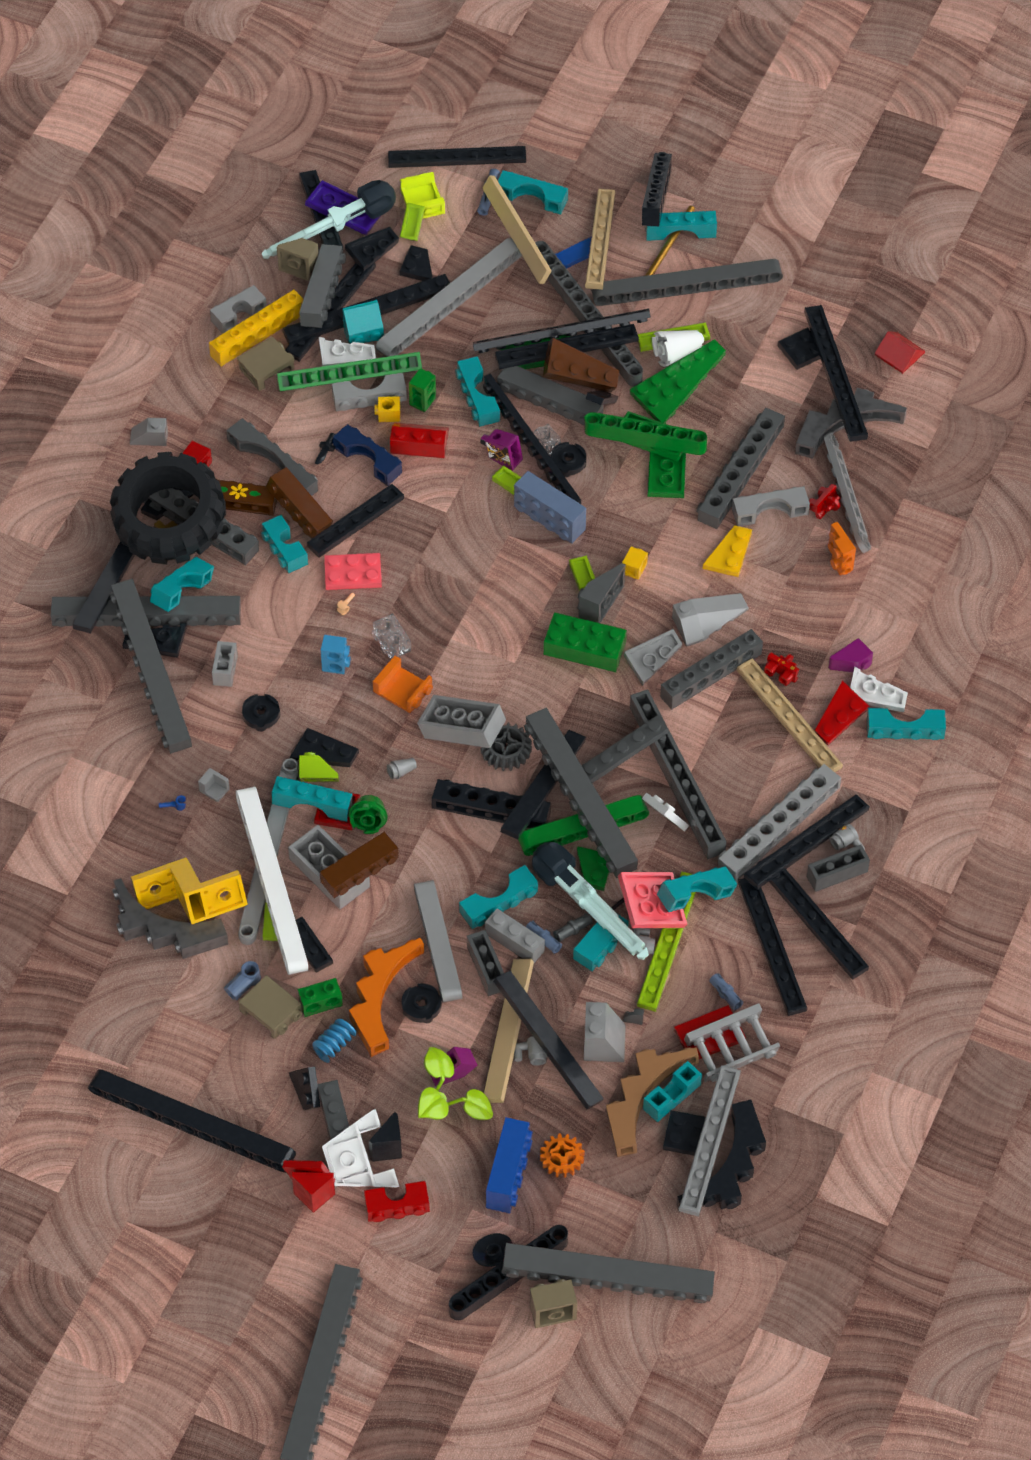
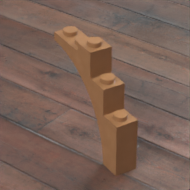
M697 1047L684 1048L673 1053L665 1052L659 1056L656 1055L655 1049H644L639 1053H635L639 1075H628L621 1079L625 1101H613L606 1105L617 1157L637 1153L636 1126L643 1107L644 1097L687 1061L692 1065L699 1064Z

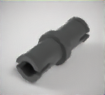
M585 913L574 921H568L567 925L553 931V935L558 942H561L571 935H577L580 930L593 924L592 918L588 913Z

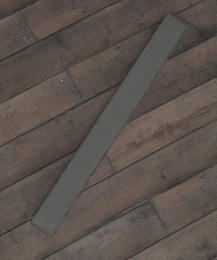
M544 241L535 242L552 270L547 278L577 319L585 321L603 317L548 244ZM600 327V328H594V329H595V331H600V330H602V327ZM625 344L601 349L614 367L620 370L619 373L628 385L634 387L642 382L643 368Z
M767 259L604 281L603 290L591 289L594 304L605 306L775 283L783 278V274L777 259Z

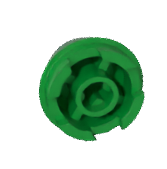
M374 795L361 796L349 810L352 827L363 830L364 834L379 832V829L386 824L388 819L382 800Z

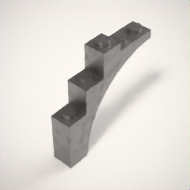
M856 389L854 396L863 422L890 421L904 424L906 407L875 399L874 392L869 390ZM833 399L827 415L809 410L796 442L795 454L813 459L816 451L825 441V434L829 432L834 434L845 428L835 399Z
M121 878L114 880L113 896L115 900L119 899L120 905H118L120 915H118L119 923L116 926L119 935L123 934L125 941L145 935L148 944L152 943L154 950L174 944L176 952H181L183 959L228 945L227 933L221 919L191 924L160 917L139 904L128 892Z

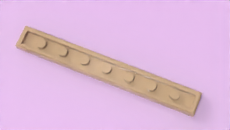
M489 175L482 188L538 283L544 284L552 270L496 177Z
M598 189L585 288L603 290L615 190Z
M753 658L737 667L738 673L819 768L825 764L834 772L842 769L843 764Z
M531 958L513 959L511 972L527 993L534 961ZM506 998L504 999L484 1094L490 1103H504L521 1019Z

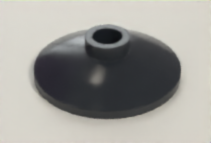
M500 1233L490 1234L481 1238L473 1248L472 1254L475 1262L484 1267L497 1266L503 1262L506 1243L513 1244L512 1240L507 1235Z

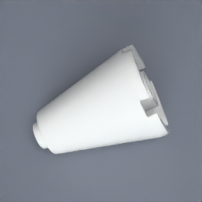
M697 330L654 332L656 336L652 337L653 352L655 357L659 356L661 359L658 363L662 367L669 366L701 348L702 343H704L702 333H699Z

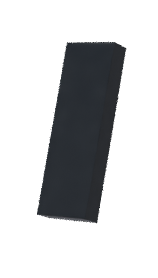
M599 390L587 392L586 400L599 405L617 402L619 396Z
M303 917L296 919L306 958L314 971L317 973L332 965L333 959Z

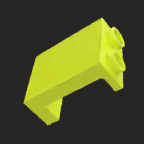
M433 172L400 179V191L406 206L407 203L424 206L423 218L445 214V201L443 197H440Z

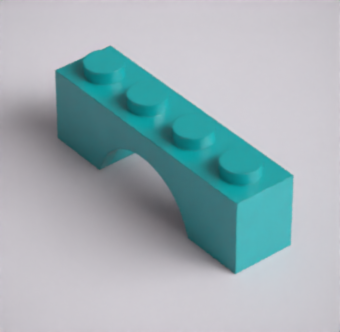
M505 170L502 171L498 179L500 186L510 201L522 195H533L543 202L546 211L560 215L568 201V188Z
M716 211L662 213L659 227L645 226L646 241L664 240L670 233L679 230L691 231L699 239L716 238Z
M478 356L457 361V369H455L456 378L461 380V390L467 395L466 402L468 407H472L471 412L474 421L477 420L479 427L500 422V409L495 397L483 395L476 389L477 385L483 381V368Z
M194 557L179 569L177 568L172 574L166 576L158 584L153 585L150 591V602L169 612L179 605L181 588L195 587L201 589L211 582L214 566L198 557Z
M868 708L867 738L939 740L945 737V710L926 709L919 719L905 722L893 717L888 708Z
M277 776L272 790V804L286 808H292L297 804L312 805L325 812L329 818L347 822L349 810L352 807L353 794Z
M526 865L509 874V886L503 894L487 898L475 893L459 902V913L471 929L477 926L481 927L496 909L504 912L510 907H516L524 899L532 898L538 892V881Z
M725 866L713 868L705 872L699 871L689 876L683 875L673 880L667 879L661 884L657 896L667 911L672 912L685 908L691 897V892H701L709 895L714 900L730 897L738 884Z

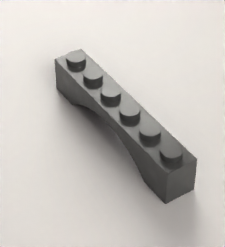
M242 418L226 430L227 441L237 450L263 456L275 463L281 470L287 467L311 496L318 492V480L315 475L309 474L300 463L297 464L276 443L268 440L264 433L256 430L251 422H247Z

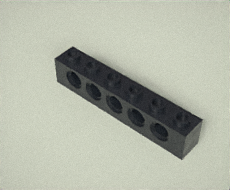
M665 152L654 154L642 206V226H660L672 172V154Z
M437 779L432 796V809L504 823L523 795L517 796L504 791L498 792L485 787L479 788L469 784H459L450 780ZM543 802L526 828L531 829L548 823L551 813V802Z

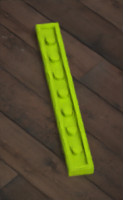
M681 871L680 877L683 875L689 876L693 874ZM691 892V897L685 908H683L686 920L696 892ZM662 928L637 1002V1007L656 1012L684 928Z

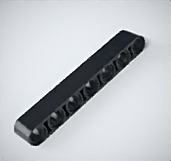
M555 1225L525 1246L563 1250L568 1244V1230L563 1225ZM560 1235L563 1239L557 1240L554 1237ZM501 1262L450 1298V1317L457 1321L465 1319L524 1276L511 1278L507 1277L506 1274H502L503 1262ZM489 1282H495V1283H496L495 1286H489V1285H487V1284H488ZM476 1293L480 1296L478 1298H472L470 1295ZM456 1305H460L463 1308L460 1310H456L453 1307Z

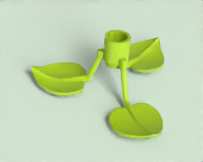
M429 1047L424 1057V1066L431 1076L435 1078L440 1077V1081L436 1088L428 1087L422 1091L418 1102V1118L443 1119L448 1115V1106L465 1102L463 1108L470 1117L478 1120L491 1119L493 1111L490 1101L479 1090L471 1089L466 1093V1098L462 1097L446 1102V1095L439 1092V1089L445 1080L444 1077L451 1078L454 1075V1064L445 1052L435 1047Z

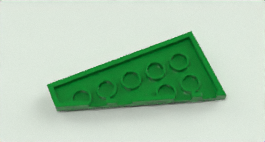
M714 339L630 389V395L654 420L666 424L667 420L673 417L679 406L683 405L697 389L698 384L707 377L709 371L714 369L726 354V350Z

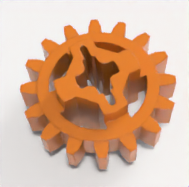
M559 1133L556 1139L550 1136V1142L545 1140L544 1147L540 1149V1161L543 1162V1169L548 1167V1174L554 1171L556 1177L560 1173L563 1174L564 1178L567 1177V1173L573 1176L574 1169L580 1171V1164H584L583 1156L585 1151L582 1150V1143L576 1144L577 1138L569 1139V1134L562 1138V1135Z

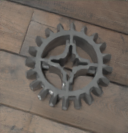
M508 722L507 725L502 726L491 748L481 747L480 752L483 755L484 761H488L489 766L494 765L495 770L501 767L502 771L505 768H509L512 771L514 766L519 769L520 764L525 765L526 759L530 758L532 741L529 735L524 732L523 727L518 729L517 724L511 726Z

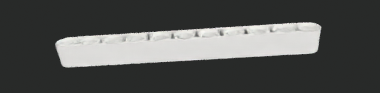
M256 787L236 790L238 807L287 974L291 975L308 971L307 958Z

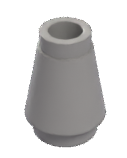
M414 758L391 761L387 765V772L391 779H399L413 769H416L417 764Z

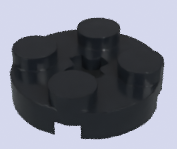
M563 442L553 448L551 458L565 477L578 474L585 469L586 451L581 445ZM565 457H572V460L567 461L565 460Z
M258 694L250 696L244 701L242 706L244 722L249 727L260 732L272 727L280 718L278 701L268 694H264V696H258ZM264 709L265 711L264 714H258L257 710L262 711Z
M424 983L406 989L401 1000L403 1014L415 1022H432L438 1016L442 1007V1000L437 989ZM421 1000H425L426 1005L418 1006L416 1002H421Z

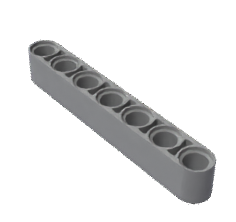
M434 880L415 883L416 900L442 1003L462 999L461 986Z

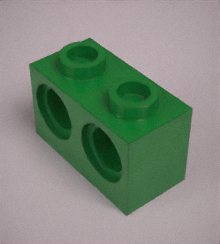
M420 368L409 382V405L426 412L436 399V375Z
M336 978L298 989V999L302 1004L304 1017L343 1006L342 993Z

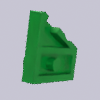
M578 846L577 856L579 857L583 878L594 889L605 891L610 872L606 867L604 857L601 858L596 850Z

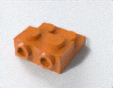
M837 521L831 524L828 549L832 553L831 566L841 576L853 570L856 548Z

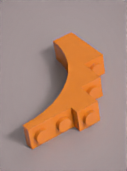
M421 938L409 940L405 945L392 948L387 953H384L382 948H379L377 950H370L363 956L364 967L370 976H365L356 982L357 994L363 1003H358L349 1009V1019L371 1057L389 1049V1039L384 1031L381 1020L383 998L396 974L410 961L424 954V943Z

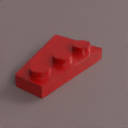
M842 680L815 729L816 734L829 745L868 710L869 705Z

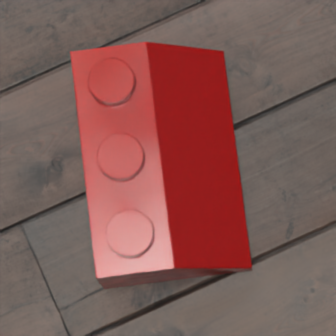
M394 423L390 436V454L445 458L449 427Z

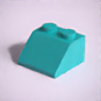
M377 300L343 308L344 333L349 344L352 342L368 343L378 341L384 336V327Z

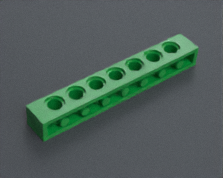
M420 352L282 372L277 373L276 378L280 392L418 371L420 368L422 369Z

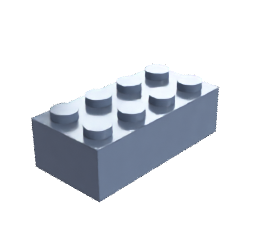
M527 471L514 484V507L518 511L530 516L533 521H538L544 525L547 530L558 534L561 539L573 543L586 530V507L541 478Z

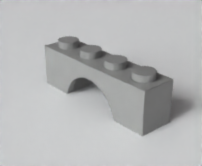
M403 373L385 375L383 382L379 386L368 390L357 388L350 381L332 383V395L336 411L375 406V404H378V397L400 396V402L407 401V389Z
M804 486L786 490H775L768 493H757L745 497L740 496L733 498L732 512L737 526L755 524L757 516L768 509L784 511L792 518L809 515L810 507Z

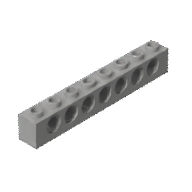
M825 764L820 768L814 769L807 780H802L797 789L793 792L790 791L780 804L776 803L769 814L763 815L754 827L751 826L747 829L741 839H736L730 849L724 850L719 855L718 868L726 866L735 881H737L840 788L841 777Z

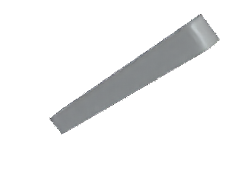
M507 238L381 337L376 344V349L386 357L398 355L517 261L522 254L513 239Z

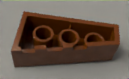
M552 338L548 342L542 377L612 392L617 388L620 370Z

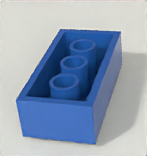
M505 1117L486 1188L487 1209L511 1213L512 1206L516 1207L518 1188L522 1186L523 1170H526L528 1162L527 1153L531 1151L533 1142L531 1140L533 1131L530 1130V1122Z

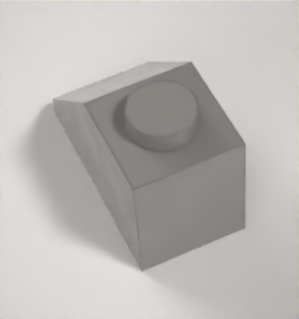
M147 418L131 429L130 445L167 446V419Z

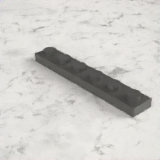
M657 715L583 764L582 767L590 781L594 783L670 731L661 717Z

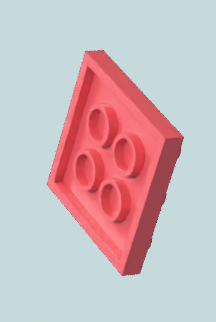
M621 872L618 875L632 928H684L687 925L683 909L668 912L657 896V892L665 880L675 879L673 872Z

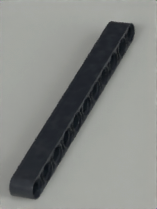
M98 1069L88 1086L89 1091L99 1097L277 1171L286 1173L282 1168L283 1161L294 1160L296 1152L284 1144L105 1070Z

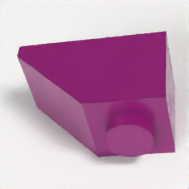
M857 638L830 656L828 668L845 672H854V667L865 670L872 664L873 652Z
M453 1047L446 1053L454 1064V1075L451 1078L444 1077L445 1080L442 1085L465 1077L478 1066L469 1048ZM431 1076L434 1085L437 1087L440 1077L435 1078Z

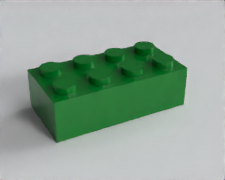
M554 612L544 640L543 655L617 672L626 645L627 630Z

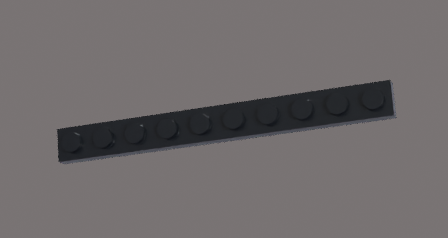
M446 274L350 306L377 300L380 314L383 315L430 299L449 285L450 282ZM343 308L329 312L322 328L301 326L300 322L282 328L288 344H296L314 336H320L344 328Z
M822 305L805 307L804 313L850 442L867 440L868 433Z
M648 308L473 342L474 351L484 353L488 352L489 348L496 347V350L507 348L506 345L521 346L526 341L537 343L541 342L542 338L547 337L551 340L552 338H560L559 335L563 334L574 336L579 331L590 333L595 331L594 328L602 327V330L612 328V325L619 324V326L630 325L631 321L636 320L637 323L648 321L647 318H651Z
M491 373L484 376L483 389L485 393L495 397L503 418L509 421L513 432H517L521 443L527 446L530 456L537 460L538 467L546 473L548 481L553 483L556 489L581 504L580 497Z

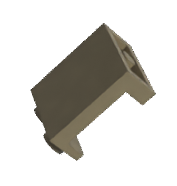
M273 336L237 357L239 369L259 391L265 388V380L286 367L291 371L294 370L293 362L295 359L290 352L287 353L283 344L280 341L277 342Z
M267 975L239 1000L240 1012L245 1016L248 1013L271 1031V1036L274 1039L279 1035H283L287 1031L288 1026L293 1021H298L302 1015V1004Z

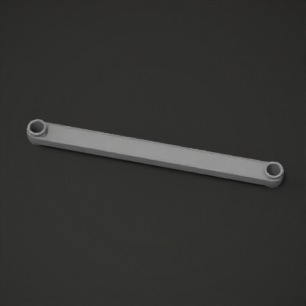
M292 758L286 759L282 764L279 777L297 780L299 775L297 761ZM272 804L267 826L276 856H278L290 808ZM256 866L247 896L248 905L244 908L238 931L239 939L245 945H251L256 940L266 902Z

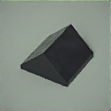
M396 1112L388 1118L369 1140L370 1160L373 1162L402 1158L399 1120Z

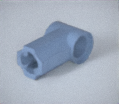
M254 961L245 962L241 967V971L224 987L226 993L233 1000H238L251 986L260 982L261 975L258 964ZM249 972H255L253 975H247Z

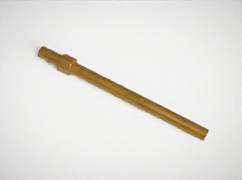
M690 205L685 212H694L695 208ZM682 230L671 233L645 276L654 275Z

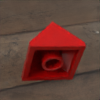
M888 331L876 350L875 356L903 374L925 353V350L898 332Z
M292 1172L294 1195L313 1213L335 1195L334 1173Z

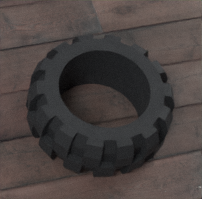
M158 452V457L148 459V456L137 460L134 469L130 470L127 468L117 480L119 486H115L110 499L112 509L110 514L117 536L123 545L129 547L131 553L144 560L149 556L152 563L167 565L168 560H176L178 564L189 561V556L195 552L198 555L202 554L211 546L210 538L216 539L219 536L223 527L222 520L226 516L225 500L220 482L215 479L214 472L205 463L199 462L197 464L196 458L180 453L179 457H175L172 455V452ZM169 488L183 489L193 493L200 499L193 515L185 522L174 527L154 528L136 518L142 503L149 496L160 490Z

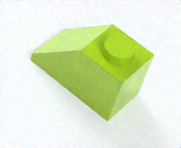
M312 752L299 755V778L301 782H339L338 773L319 755H315Z

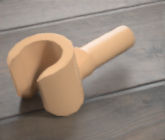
M351 593L344 601L340 600L338 602L337 611L341 615H345L349 611L348 603L355 596L354 593Z

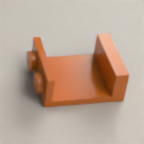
M394 656L373 680L374 693L408 713H411L415 708L417 709L422 699L429 695L433 689L432 677L430 675L425 680L415 676L401 667V659L397 656Z

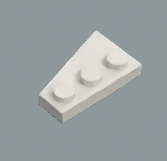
M319 337L322 366L376 358L374 345L352 342L351 344L342 343L341 340L337 339L328 341L323 337Z
M854 667L850 688L872 707L904 712L907 692L889 683L884 684L876 680L875 676L871 674L868 676L860 672V669Z

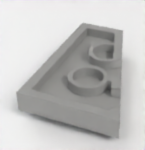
M674 629L625 651L624 657L643 686L682 647V642Z

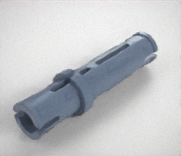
M490 169L489 175L495 176L498 181L500 171ZM483 192L479 208L477 209L478 214L483 216L488 214L491 204L485 192Z

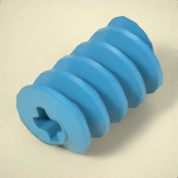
M336 1019L334 1024H331L329 1029L325 1030L318 1037V1040L313 1041L312 1046L317 1056L322 1061L329 1063V1057H335L334 1051H341L339 1045L342 1047L346 1046L344 1039L350 1042L352 1040L350 1035L355 1037L357 1033L348 1022L343 1019Z

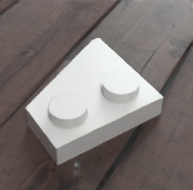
M648 793L643 796L642 799L676 824L684 832L689 827L685 821L674 813L676 809L667 802L663 805L664 801L656 794L653 797Z

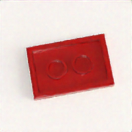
M729 1005L677 1025L674 1027V1031L683 1048H696L697 1046L694 1045L687 1047L684 1041L687 1033L732 1015L733 1012ZM730 1029L723 1031L722 1036L728 1048L739 1044L733 1031H730ZM709 1037L704 1039V1044L710 1055L720 1051L715 1038ZM697 1048L699 1059H702V1056Z

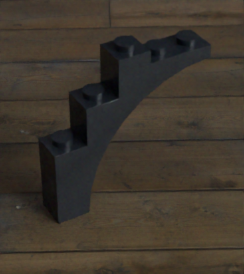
M751 1099L732 1104L731 1117L734 1126L733 1146L726 1162L709 1180L702 1206L711 1207L719 1202L721 1209H733L741 1205L742 1194L737 1182H746L753 1178L754 1167L750 1155H759L766 1148V1140ZM683 1194L677 1196V1204H676V1205H677L678 1211H679V1207H680V1203H681Z

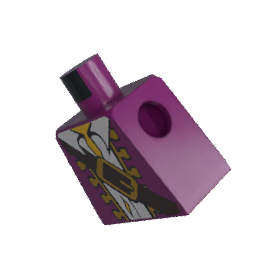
M495 429L490 435L484 434L481 437L480 443L486 446L488 457L500 465H504L513 471L523 460L518 435Z

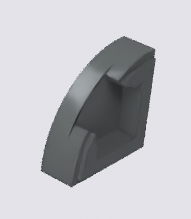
M634 1009V1012H625L623 1022L642 1025L644 1009Z

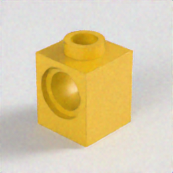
M400 396L378 397V404H375V415H378L379 422H400Z
M630 547L622 562L625 564L626 576L639 580L648 562V552Z

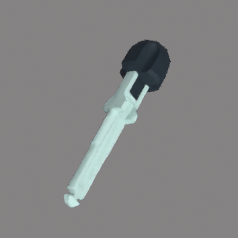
M381 180L371 181L359 187L357 190L358 200L342 208L335 206L329 208L327 218L270 246L269 249H265L262 252L263 259H269L270 256L277 255V246L279 244L300 238L307 240L333 226L338 232L344 228L347 221L365 212L371 219L382 216L395 204L396 194L393 187L388 182Z
M545 842L538 846L532 856V868L535 873L548 886L558 884L633 956L637 954L638 959L644 960L649 955L647 947L643 949L645 943L574 869L576 858L566 848L555 842Z

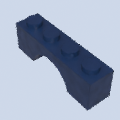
M347 424L333 436L335 449L344 456L364 455L371 458L375 463L374 477L385 485L389 486L402 474L401 460L397 456L388 453L384 447L374 443L370 437L361 434L357 428Z

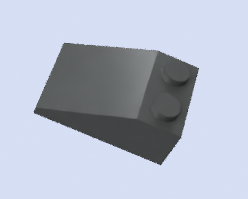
M621 563L587 583L584 589L582 588L579 591L577 609L579 610L580 619L597 623L602 622L624 587L625 564Z

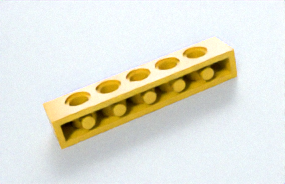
M295 290L290 291L210 341V356L222 367L300 318L299 312L304 299Z

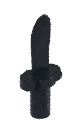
M330 433L326 442H320L319 447L322 450L315 464L322 463L328 451H334L335 446L332 444L335 433Z

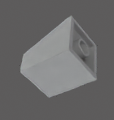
M586 1002L584 1061L624 1062L625 1023L607 1003Z

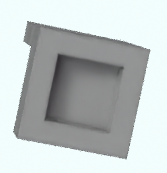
M211 768L198 781L199 791L216 802H219L230 789L228 778Z

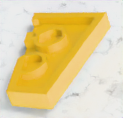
M734 525L704 562L702 569L739 577L751 539L752 529Z

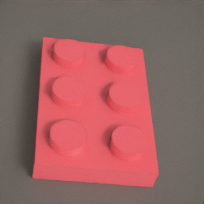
M380 553L324 555L326 590L382 588Z

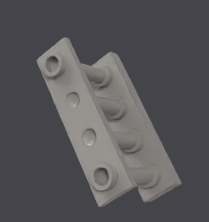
M759 1003L686 1034L684 1041L687 1047L690 1045L697 1046L709 1071L703 1078L705 1082L710 1080L712 1082L717 1081L720 1067L716 1069L704 1044V1039L709 1037L715 1038L727 1063L724 1065L726 1067L738 1069L761 1058L769 1059L777 1054L776 1052L780 1047L779 1042L770 1045L758 1021L762 1012ZM742 1023H751L763 1047L762 1050L752 1053L740 1029ZM728 1029L733 1031L745 1057L734 1061L722 1036L723 1031Z

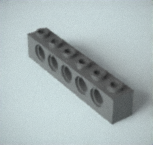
M750 629L662 683L660 697L671 710L737 670L739 665L762 654L763 641Z

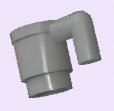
M849 823L834 832L833 836L829 838L830 843L836 850L845 848L851 843L854 847L862 845L857 831Z
M633 928L632 931L645 943L643 949L647 947L648 954H654L655 939L649 938L650 928Z
M533 1036L528 1038L526 1042L516 1043L514 1060L516 1062L522 1061V1050H528V1057L532 1065L539 1066L546 1063L548 1056Z

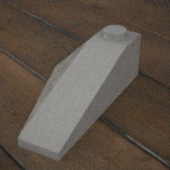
M741 593L690 599L673 605L672 619L686 646L705 641L709 638L710 634L722 629L724 624L739 617L749 607Z

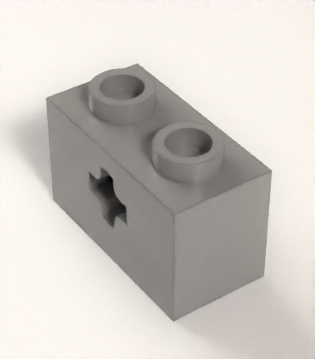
M217 642L212 669L213 685L232 687L238 658L237 643Z

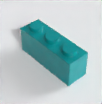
M619 915V918L628 926V920ZM597 922L573 949V959L593 972L596 967H600L603 964L605 956L615 950L618 940Z

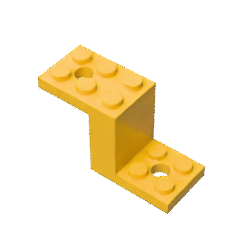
M187 857L131 876L134 892L139 904L146 909H150L179 899L191 924L248 905L241 875L238 870L200 883ZM159 885L156 890H150L152 886ZM228 891L226 896L220 897L222 892Z

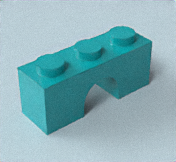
M282 515L262 523L261 536L265 542L269 543L272 554L277 555L278 562L282 568L285 567L287 572L291 573L308 565V554L299 541L292 544L284 543V541L291 539L290 527Z
M687 1061L673 1073V1077L666 1087L662 1089L660 1086H657L644 1097L643 1110L656 1122H659L701 1086L702 1073Z

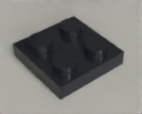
M808 327L778 341L777 346L796 370L820 359L812 333Z
M671 1110L663 1150L695 1156L706 1117Z

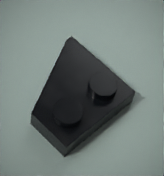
M411 245L401 266L400 276L420 281L433 278L428 250Z
M307 1067L289 1072L303 1110L321 1107L315 1067Z

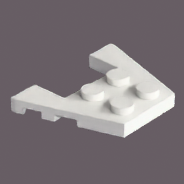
M376 1109L367 1113L322 1146L329 1171L334 1173V1178L336 1179L335 1186L399 1187L394 1168L373 1174L361 1136L363 1132L381 1127Z

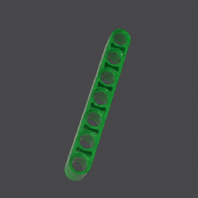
M596 412L587 413L584 417V432L591 437L694 455H703L707 451V434L703 431Z
M635 795L605 805L618 827L641 821L649 816V810L641 795ZM575 814L525 830L518 841L524 855L531 856L536 848L545 842H555L561 846L587 838L588 830L580 824L579 815Z

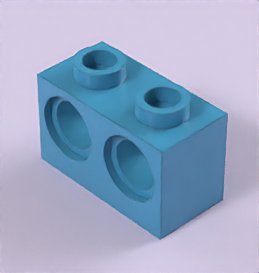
M324 635L321 646L323 672L345 674L346 667L349 668L351 656H349L350 646L347 645V638Z

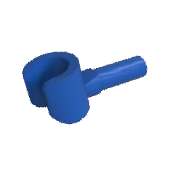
M179 795L176 801L159 803V808L175 807L177 810L182 811L186 807V803H183L186 801V797Z

